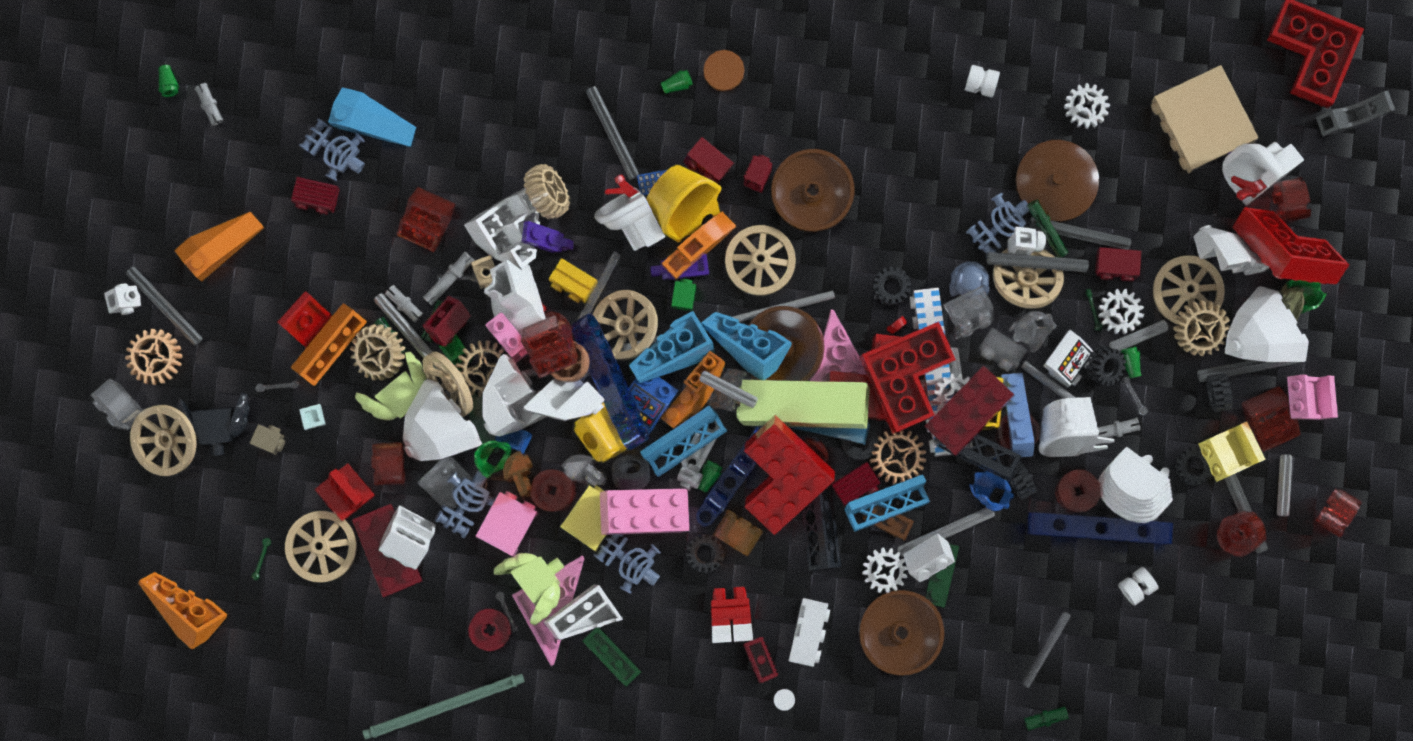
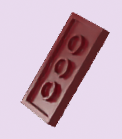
M983 366L925 425V428L956 456L1015 395Z
M392 504L352 520L383 597L423 582L418 568L415 570L411 567H406L400 561L392 557H386L379 551L381 539L395 513Z

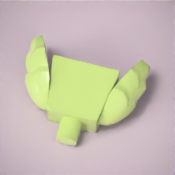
M405 352L411 378L404 371L375 395V398L380 402L356 392L355 399L362 405L364 410L372 413L374 417L382 420L402 418L407 413L420 387L426 380L421 362L411 352Z
M519 553L514 557L504 559L502 563L498 564L494 568V575H513L536 606L531 616L530 624L537 625L549 616L552 609L559 602L560 582L555 574L562 570L564 566L558 558L546 564L542 557L529 553Z

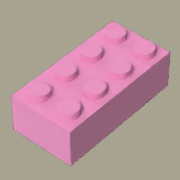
M687 489L608 490L600 492L601 535L681 533L689 531Z

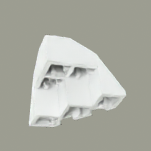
M526 188L499 201L464 224L474 242L488 255L501 262L508 260L519 269L535 259L537 251L534 246L521 242L523 223L531 221L540 225L538 221L539 213H537L535 207H532L531 201L528 200L529 197L525 193Z
M1211 225L1201 227L1200 231L1193 236L1200 260L1217 256L1221 271L1232 269L1233 273L1244 271L1245 275L1264 272L1269 268L1261 262V258L1249 249V245L1238 234L1212 228Z
M1259 286L1237 311L1227 333L1225 354L1264 362H1305L1309 341L1305 334H1301L1298 329L1297 321L1290 309L1287 310L1284 306L1279 291Z
M504 354L500 356L483 391V419L486 422L484 426L490 434L496 436L519 431L546 418V416L526 412L523 409L540 390L535 391L530 386L533 384L531 379L524 371L520 372L511 356Z
M426 379L423 382L405 415L403 441L406 446L405 451L407 455L419 461L436 460L480 446L482 442L475 426L470 420L466 421L459 414L461 409L452 399H446L443 388L438 382Z
M554 379L534 396L523 409L526 412L567 421L588 416L591 413L596 415L604 407L601 403L605 399L588 382L583 384L579 380L566 383Z

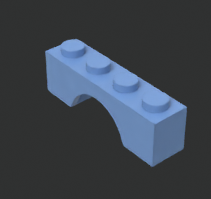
M1022 373L1002 374L1003 384L1015 395L1005 405L1008 418L1010 449L1021 455V457L1033 456L1034 437Z

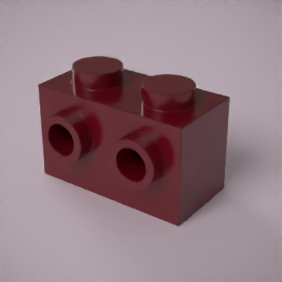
M701 138L683 161L689 170L717 184L734 164L704 138Z
M1099 248L1096 255L1095 275L1101 276V279L1104 280L1121 277L1122 281H1134V278L1137 279L1140 276L1141 251Z

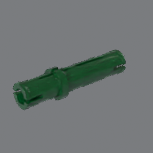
M1038 199L1033 200L1026 207L1035 219V225L1045 234L1046 240L1056 257L1061 258L1065 256L1068 250L1050 222L1049 214L1044 212Z

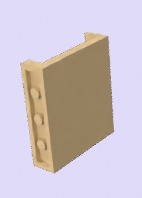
M1221 65L1156 95L1152 100V110L1155 115H1159L1162 121L1160 122L1164 133H1168L1171 138L1170 145L1174 151L1178 152L1180 165L1184 170H1187L1188 174L1194 169L1232 152L1236 147L1244 143L1252 144L1258 139Z

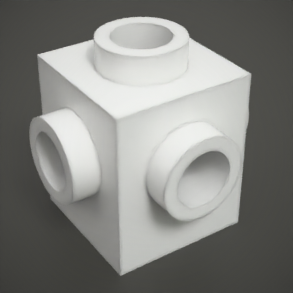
M119 284L104 293L109 313L121 312L122 315L133 313V309L141 306L140 295L136 286Z

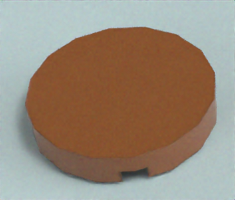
M716 51L705 62V80L715 90L723 92L733 90L743 80L744 65L742 60L732 51Z

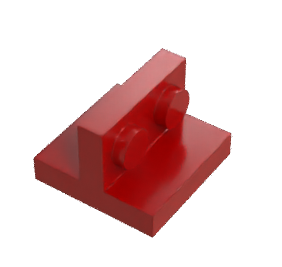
M304 292L277 323L306 347L326 325L332 315L311 295Z
M346 464L339 471L334 469L329 473V478L315 489L316 493L341 522L374 497V493L349 464Z

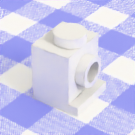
M1015 227L1013 235L1007 240L1008 253L1031 255L1036 249V229Z

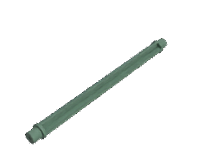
M522 673L516 676L511 675V677L490 685L477 688L381 724L370 726L369 729L363 730L365 740L372 737L377 738V736L512 687H517V685L525 682Z

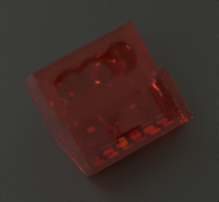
M418 187L408 199L405 214L399 224L397 236L434 252L439 246L451 220L455 203Z
M560 313L523 328L521 343L529 354L530 363L539 378L577 363L578 355L570 329Z
M1279 386L1241 403L1245 420L1263 452L1301 435L1298 420L1291 419L1289 398Z

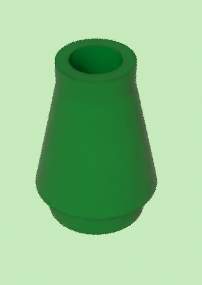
M160 66L158 68L159 92L164 97L175 96L178 94L179 85L172 73L171 66Z
M680 70L667 80L661 82L665 94L669 92L689 89L693 82L687 70Z
M1137 347L1120 350L1125 356L1123 359L1126 360V363L1123 365L1126 366L1125 369L1129 378L1141 376L1140 351H1137Z
M708 460L703 465L701 472L703 478L698 489L708 493L711 486L722 475L723 467Z

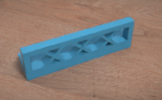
M708 406L640 451V453L650 463L655 474L659 477L727 432V429L717 412ZM716 420L720 429L714 433L707 432L709 424ZM694 434H702L699 443L696 445L690 444L691 437ZM676 446H684V450L681 455H673L674 448ZM660 457H667L666 464L659 469L655 461Z
M867 422V429L789 428L865 445L870 424Z
M923 474L849 502L844 511L854 532L928 504L930 500L923 488L926 483ZM918 490L922 500L916 502L909 499L911 492ZM897 498L904 501L903 507L897 509L890 506L892 500ZM878 505L885 508L884 515L878 516L873 514V507ZM862 513L867 518L864 523L857 524L853 515Z

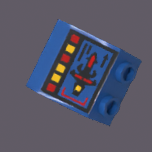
M660 377L642 383L635 379L617 407L627 419L650 434L661 420V416L674 401L678 390Z

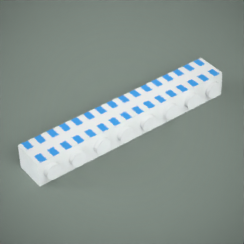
M939 288L913 291V296L909 297L910 307L915 310V317H912L913 329L918 331L939 321L945 334ZM949 364L923 375L924 378L920 379L935 415L940 410L936 409L939 403L933 402L935 398H938L933 392L934 390H939L936 386L937 383L944 384L942 381L943 377L950 380ZM949 385L944 388L942 395L948 394L950 391ZM933 417L927 419V420H926V424H927ZM931 433L932 440H929L930 453L934 452V457L953 455L934 445L935 436Z

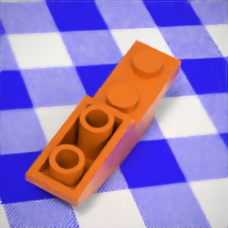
M723 212L719 213L681 243L677 250L662 262V266L676 280L699 258L707 254L734 230L736 225Z
M709 351L683 382L686 385L685 389L661 416V419L675 429L687 421L690 416L693 417L699 413L714 388L700 382L699 378L703 371L720 378L725 361Z

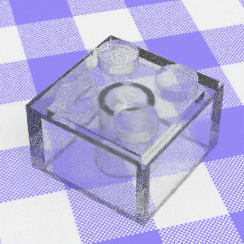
M110 378L91 394L94 398L92 403L99 411L107 413L106 419L119 429H130L136 417L143 411L121 384Z

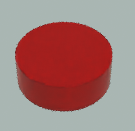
M901 316L886 329L890 334H893L902 328L907 321Z

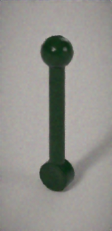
M1086 289L1095 321L1094 328L1096 331L1102 330V325L1098 320L1091 289Z
M268 538L262 541L264 546L256 570L251 575L253 580H258L260 577L259 571L267 547L271 545V540Z

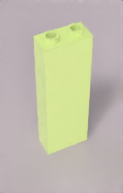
M742 380V386H739L740 389L758 398L754 408L741 402L740 407H737V419L743 425L764 426L776 415L788 427L867 429L870 387L866 383Z

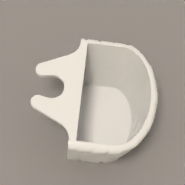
M1090 397L1056 400L1046 405L1042 410L1039 452L1044 456H1079L1083 453L1108 449L1107 445L1094 446L1096 444L1114 443V439L1098 437L1099 431Z
M1128 447L1120 452L1102 472L1097 483L1098 491L1102 500L1114 513L1129 521L1147 523L1155 520L1173 501L1170 479H1168L1169 469L1162 468L1159 472L1150 465L1153 461L1151 455L1140 457Z

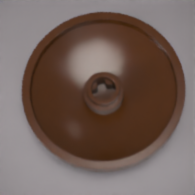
M1050 140L1033 147L1023 157L1016 173V190L1020 201L1025 200L1029 204L1033 200L1038 199L1044 212L1049 214L1050 221L1055 222L1070 221L1082 215L1093 203L1099 186L1097 167L1091 156L1080 146L1064 140Z
M819 149L802 150L786 158L776 170L772 181V200L780 217L792 227L806 232L824 231L837 225L849 212L854 198V182L847 166L834 154Z
M775 306L762 311L750 322L748 326L753 324L765 332L769 330L777 332L792 342L777 371L766 380L809 381L817 373L824 357V338L819 325L808 313L795 307Z
M892 591L878 597L866 609L860 623V643L867 658L877 668L889 674L911 675L927 668L939 655L944 641V625L937 608L924 596L911 591Z

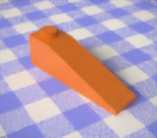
M249 212L189 237L174 251L200 281H203L264 227Z
M156 572L139 580L138 584L177 637L191 649L207 641L227 617V614L214 602L208 599L204 601L196 597L195 592L191 590L188 592L177 587V583Z

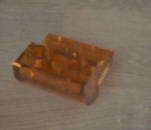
M520 450L507 459L503 475L508 483L515 481L520 496L525 499L531 496L530 491L533 490L530 480L526 476L531 474L530 468L533 465L527 454L524 455Z

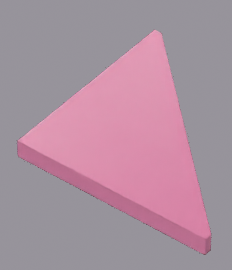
M831 310L823 335L824 357L820 368L810 381L827 382V375L830 371L866 374L859 359V354L851 343L835 311Z
M583 556L568 563L555 574L560 582V599L547 618L573 600L585 559ZM522 589L512 596L552 666L555 663L561 640L555 639L543 622L547 618L537 625L530 624V619L536 606Z

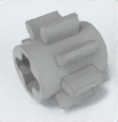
M689 464V467L683 466L677 480L681 482L680 486L690 491L692 487L696 489L699 487L703 478V474L699 473V467Z

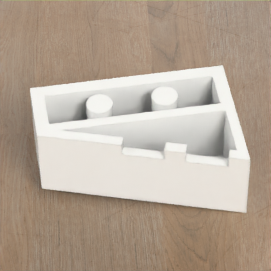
M594 584L543 622L555 639L561 640L623 619L601 587Z
M802 599L789 656L790 662L814 667V663H819L821 651H818L819 642L823 643L826 630L822 629L824 622H828L830 610L827 609V603Z

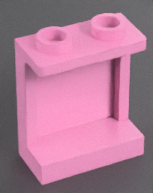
M499 313L486 324L489 332L516 363L531 351L527 342L503 313Z
M1303 374L1287 377L1291 419L1322 420L1338 417L1334 376L1307 377V375Z
M506 491L505 494L501 492L498 494L476 537L514 557L518 551L517 548L538 512L534 510V505L526 501L522 504L516 501L517 496Z

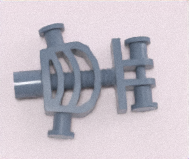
M318 118L316 126L310 129L313 132L311 136L306 134L303 144H299V146L305 151L310 152L314 157L322 146L325 148L323 159L325 164L331 168L325 177L333 181H337L336 176L338 172L344 173L348 167L356 173H360L365 163L356 158L359 153L357 146L361 142L364 143L365 140L356 132V136L351 141L345 136H339L329 142L327 139L334 129ZM324 127H328L322 134L321 132L324 129ZM316 135L320 137L318 141L314 139ZM315 144V146L310 151L309 148L311 147V145ZM330 152L333 153L331 163L329 162Z
M1002 193L991 198L997 205L991 213L994 226L988 230L980 220L977 223L982 228V233H979L976 225L966 232L967 234L970 233L974 238L972 240L974 243L978 241L981 244L978 248L986 253V258L988 252L997 251L996 249L993 250L989 243L993 242L998 250L1002 247L994 238L996 234L1000 233L1008 238L1013 235V233L1008 234L1002 231L1006 227L1014 231L1015 227L1009 225L1011 222L1025 228L1026 221L1022 217L1029 212V209L1026 207L1028 203L1025 200L1013 207L1009 201L1004 202L1001 197L1003 196ZM1005 208L1007 214L1005 218L1002 215L1001 209ZM999 212L1001 221L996 224L995 215ZM987 235L989 239L984 242L982 237Z
M477 470L472 480L464 476L459 479L456 476V472H453L448 477L447 482L455 485L452 489V497L459 507L454 511L443 504L441 508L450 513L447 517L443 514V511H439L434 520L436 523L439 521L444 524L443 527L446 529L451 526V531L462 534L461 537L463 538L468 534L470 527H464L461 525L464 521L471 526L474 524L472 520L463 516L465 510L479 512L484 508L485 503L492 507L497 496H489V491L483 488L487 478L479 470ZM462 486L466 488V494L463 493L461 489ZM457 492L463 496L461 502L457 499ZM474 496H478V497H482V498H481V499H476V498H473V497H474ZM470 502L478 504L475 507L468 506ZM454 517H457L456 522H452Z
M611 534L609 538L606 537L605 540L608 543L605 546L601 544L599 546L601 549L593 556L604 563L603 559L607 554H610V558L605 563L608 567L616 557L621 560L619 573L626 581L623 587L620 586V589L631 594L632 591L630 589L633 583L638 585L644 579L653 586L660 576L650 568L654 564L652 558L661 552L653 544H651L652 547L647 552L641 548H635L625 553L621 549L629 540L628 538L624 537L618 545L616 541L620 536L623 537L622 534ZM611 545L616 547L614 552L609 550ZM635 552L642 553L634 559L630 557V555ZM644 557L647 558V559H646L645 561H643L641 564H640L639 562H637V561L640 560L641 558H644ZM624 563L628 565L626 575L623 572ZM632 568L635 570L633 579L630 578Z

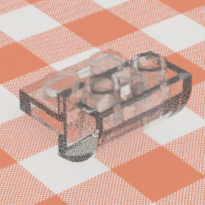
M574 455L562 464V467L565 469L563 473L572 480L585 477L589 483L597 486L605 485L609 479L593 466L596 460L591 455Z

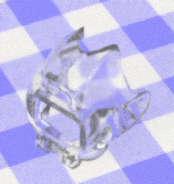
M1030 311L1014 322L1009 331L1015 329L1013 340L1027 343L1030 352H1036L1044 343L1046 336L1052 332V329L1056 328V324L1052 321L1050 314L1045 315L1042 312ZM1042 319L1046 327H1038L1035 321Z

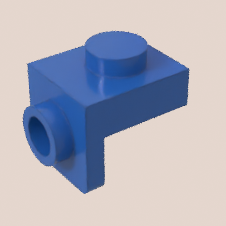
M520 429L503 436H496L495 440L506 442L512 449L524 453L532 434Z

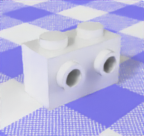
M939 534L934 535L903 554L909 574L919 582L928 579L933 574L955 562L949 542Z

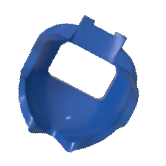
M988 471L975 473L974 485L969 484L972 494L987 509L992 511H999L1003 508L1008 509L1010 501L1014 498L1008 482ZM994 488L1005 490L999 504L989 500Z

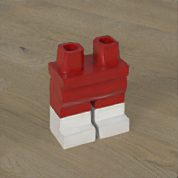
M733 587L734 599H726L725 588L714 589L713 600H711L713 643L731 642L730 621H733L734 642L753 640L749 598H747L745 587Z

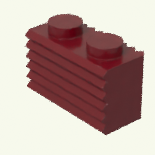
M760 154L753 156L746 175H744V185L762 193L772 171V163L769 162L770 159Z
M297 177L291 201L296 204V208L308 210V207L316 209L315 212L327 215L328 212L334 213L340 189L335 185Z
M448 296L439 308L436 309V312H433L431 318L425 321L423 328L434 342L445 347L453 341L456 333L467 324V320L471 315L461 301Z
M866 462L831 484V487L845 507L849 502L859 499L865 493L870 495L879 490L877 486L880 484V481Z
M763 637L743 644L759 684L778 676V673H776L777 669H774L775 665L771 661L772 657H769L770 653L766 649L767 646L764 645Z

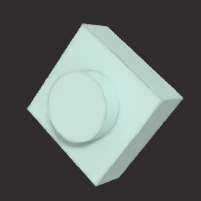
M320 404L299 409L305 430L326 425Z

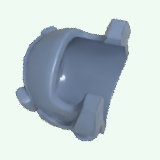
M967 261L953 270L950 275L951 283L949 284L951 297L960 294L965 298L973 299L978 297L985 300L990 289L988 287L990 277L982 265L977 262Z

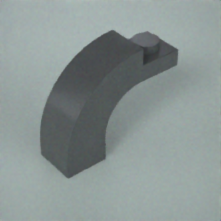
M1384 91L1354 105L1330 110L1317 116L1316 119L1322 136H1328L1380 119L1383 115L1395 111L1389 92Z

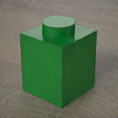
M680 279V282L675 281L672 309L693 311L696 284H692L693 281L687 279Z

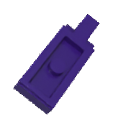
M531 221L523 223L522 243L551 253H560L562 250L566 251L568 249L572 250L574 243L572 240L563 238L564 234Z
M707 254L699 258L677 279L709 276ZM665 260L660 261L661 265L651 266L652 277L662 276L663 280H675L662 266V262Z

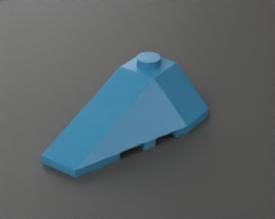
M343 87L333 103L328 121L334 128L353 133L357 132L361 135L411 147L416 131L415 126L364 93Z
M692 311L675 320L670 325V328L663 335L661 334L650 348H646L629 367L638 382L642 383L701 362L709 351L715 354L713 342Z
M718 312L713 313L701 323L703 328L746 371L759 380H766L777 371L792 342L777 332L771 330L765 332L758 329L756 325L751 324L748 326L739 323L738 319Z

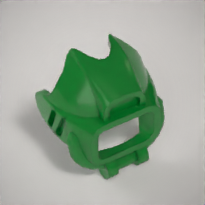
M1289 280L1285 283L1287 288L1301 287L1304 289V306L1301 314L1319 307L1327 295L1321 291L1322 283L1319 282L1309 283L1302 280Z
M500 441L482 442L474 453L475 465L486 478H490L493 473L501 469L505 471L507 464L513 459V456H511V446L506 442ZM496 447H499L505 453L497 465L493 466L486 461L491 452Z

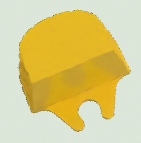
M675 165L669 168L657 180L646 200L663 233L676 242H681L686 236L692 235L703 226L702 220L706 215L712 214L715 217L720 213L717 197L721 191V186L683 166Z

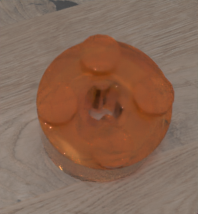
M727 510L713 535L748 556L763 531L754 525L750 528L752 525L750 522L742 517H739L737 520L738 515Z

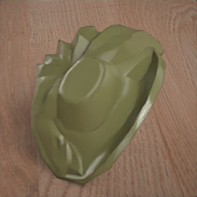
M1285 284L1279 290L1282 296L1281 301L1287 310L1290 309L1297 321L1304 306V289L1301 287L1287 288V284Z

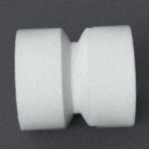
M971 65L965 91L973 93L981 91L982 95L993 98L1000 72L991 69L984 71L983 67Z
M1144 567L1132 573V578L1127 577L1118 584L1122 593L1134 606L1144 599L1145 594L1150 595L1159 589L1153 577Z

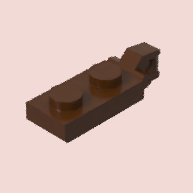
M877 505L873 507L872 513L882 516L886 509ZM897 515L873 526L905 541L914 521L902 515Z

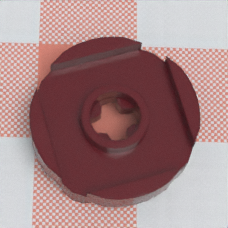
M484 609L476 613L471 620L468 630L469 637L478 648L486 651H495L502 648L509 641L511 624L502 612L494 609ZM488 624L496 628L492 636L484 632Z

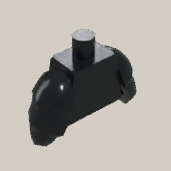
M243 392L238 399L235 409L234 407L191 412L182 399L176 401V409L181 411L193 426L196 442L199 441L200 445L210 444L212 456L223 455V443L230 442L233 438L238 437L244 431L248 422L247 416L250 407L248 405V395Z

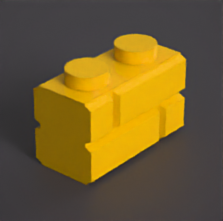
M564 259L559 261L549 277V282L552 283L551 287L560 293L562 290L569 293L568 297L576 303L580 301L585 303L598 283L597 279Z

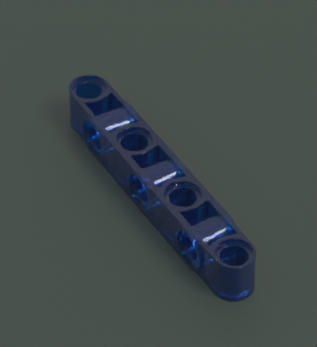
M588 313L571 325V329L577 343L584 347L589 355V371L599 394L605 399L603 401L623 445L628 450H633L647 441L649 434L594 315Z
M757 426L748 440L763 426ZM745 444L698 510L696 520L700 526L709 527L715 522L757 463L744 452ZM727 478H733L736 485L734 488L728 489L724 486V481ZM702 512H709L712 516L711 521L703 523L700 520V514Z
M1029 513L1027 534L1171 545L1173 523L1157 521L1137 523L1117 518ZM1055 520L1062 521L1064 526L1062 531L1054 529L1053 523ZM1097 523H1102L1105 526L1104 534L1096 532L1095 526ZM1139 526L1146 528L1147 535L1145 537L1138 535L1137 530Z

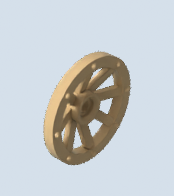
M765 225L751 226L740 231L731 240L725 257L726 270L731 281L740 290L756 296L770 295L782 289L791 279L796 262L795 251L790 240L781 231ZM760 234L759 249H756L746 237ZM766 234L779 240L778 243L768 250H765ZM742 242L752 254H734L737 245ZM784 246L788 260L773 258L771 255ZM763 256L764 261L758 262L757 257ZM733 261L750 262L738 274H736L733 267ZM770 264L787 267L781 279L770 267ZM753 269L756 270L754 287L742 281ZM762 270L767 272L775 284L761 287Z
M1008 248L1002 253H1008ZM1045 249L1041 252L1033 251L1031 254L1034 256L1054 257ZM994 265L993 281L995 287L1007 301L1019 307L1040 308L1046 306L1057 298L1063 286V270L1052 269L1054 277L1038 278L1047 269L1037 268L1034 270L1029 267L1012 266L1016 272L1013 273L1002 268V265ZM1002 276L1007 277L1016 282L1006 285L1003 281ZM1037 285H1054V288L1051 292L1047 293ZM1020 288L1022 290V296H1019L1012 291ZM1029 290H1032L1040 297L1029 298Z
M1180 256L1170 260L1159 270L1153 283V298L1158 310L1166 319L1177 324L1175 319L1181 318V316L1176 315V312L1185 301H1188V307L1190 308L1195 298L1198 301L1204 300L1205 303L1208 302L1200 292L1216 291L1213 305L1218 304L1221 307L1224 299V283L1220 273L1210 262L1205 259L1200 260V257ZM1188 264L1201 267V270L1194 279L1191 278ZM1181 265L1185 281L1168 271L1175 266ZM1208 272L1214 284L1199 285L1201 279ZM1164 277L1178 285L1179 288L1161 291ZM1188 286L1193 288L1192 293L1188 292ZM1179 295L1180 298L1169 310L1163 301V297ZM1205 313V314L1199 316L1198 318L1201 319V318H1205L1206 316L1209 317V316H1211L1212 314H1210V313Z
M621 290L611 293L598 304L592 315L590 332L593 343L602 354L615 360L624 361L638 357L646 348H649L655 338L658 326L656 310L645 296L635 291ZM628 299L626 315L623 314L616 303L617 301ZM635 300H637L644 308L633 318ZM610 306L618 317L616 321L603 317L605 311ZM647 315L648 327L638 326L637 324ZM600 323L612 326L615 330L601 336ZM636 332L645 334L639 344L635 337ZM620 336L613 351L604 344ZM628 338L632 349L620 352Z
M431 352L423 359V370L426 379L438 382L436 376L440 377L443 392L446 389L450 393L449 398L444 392L446 399H452L456 403L458 397L459 405L457 406L461 409L459 414L461 417L469 414L473 409V400L463 375L441 353Z
M168 405L152 406L143 410L132 424L130 432L132 451L138 462L149 472L160 476L174 475L187 468L193 460L196 452L195 431L188 418L178 409ZM157 414L161 428L147 418ZM165 414L175 419L171 428H169ZM144 425L156 433L155 436L140 437L142 426ZM180 426L185 436H178L176 433ZM155 443L156 447L146 455L141 444ZM177 443L186 444L185 454L182 453ZM163 450V466H159L152 462V460ZM171 451L174 452L179 460V463L174 467H170Z
M315 511L299 518L290 528L285 541L286 558L291 568L302 578L313 582H329L344 575L353 564L357 552V540L352 527L346 520L341 522L334 513L327 511ZM320 519L334 521L333 525L322 536ZM310 521L314 522V538L301 529ZM340 526L348 538L329 541ZM298 534L308 541L309 545L294 548L296 535ZM321 542L323 544V548L321 550H318L316 546L318 543ZM349 545L346 559L331 551L333 547ZM311 552L303 567H301L295 555ZM325 556H329L341 566L329 573ZM316 557L319 559L322 575L308 572Z

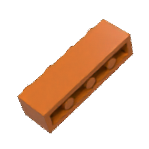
M343 303L291 368L315 386L367 321Z

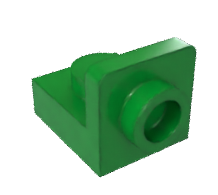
M457 335L445 347L439 345L442 352L455 367L456 363H463L458 356L462 355L465 357L467 354L463 352L465 346ZM473 357L469 360L468 365L474 361Z

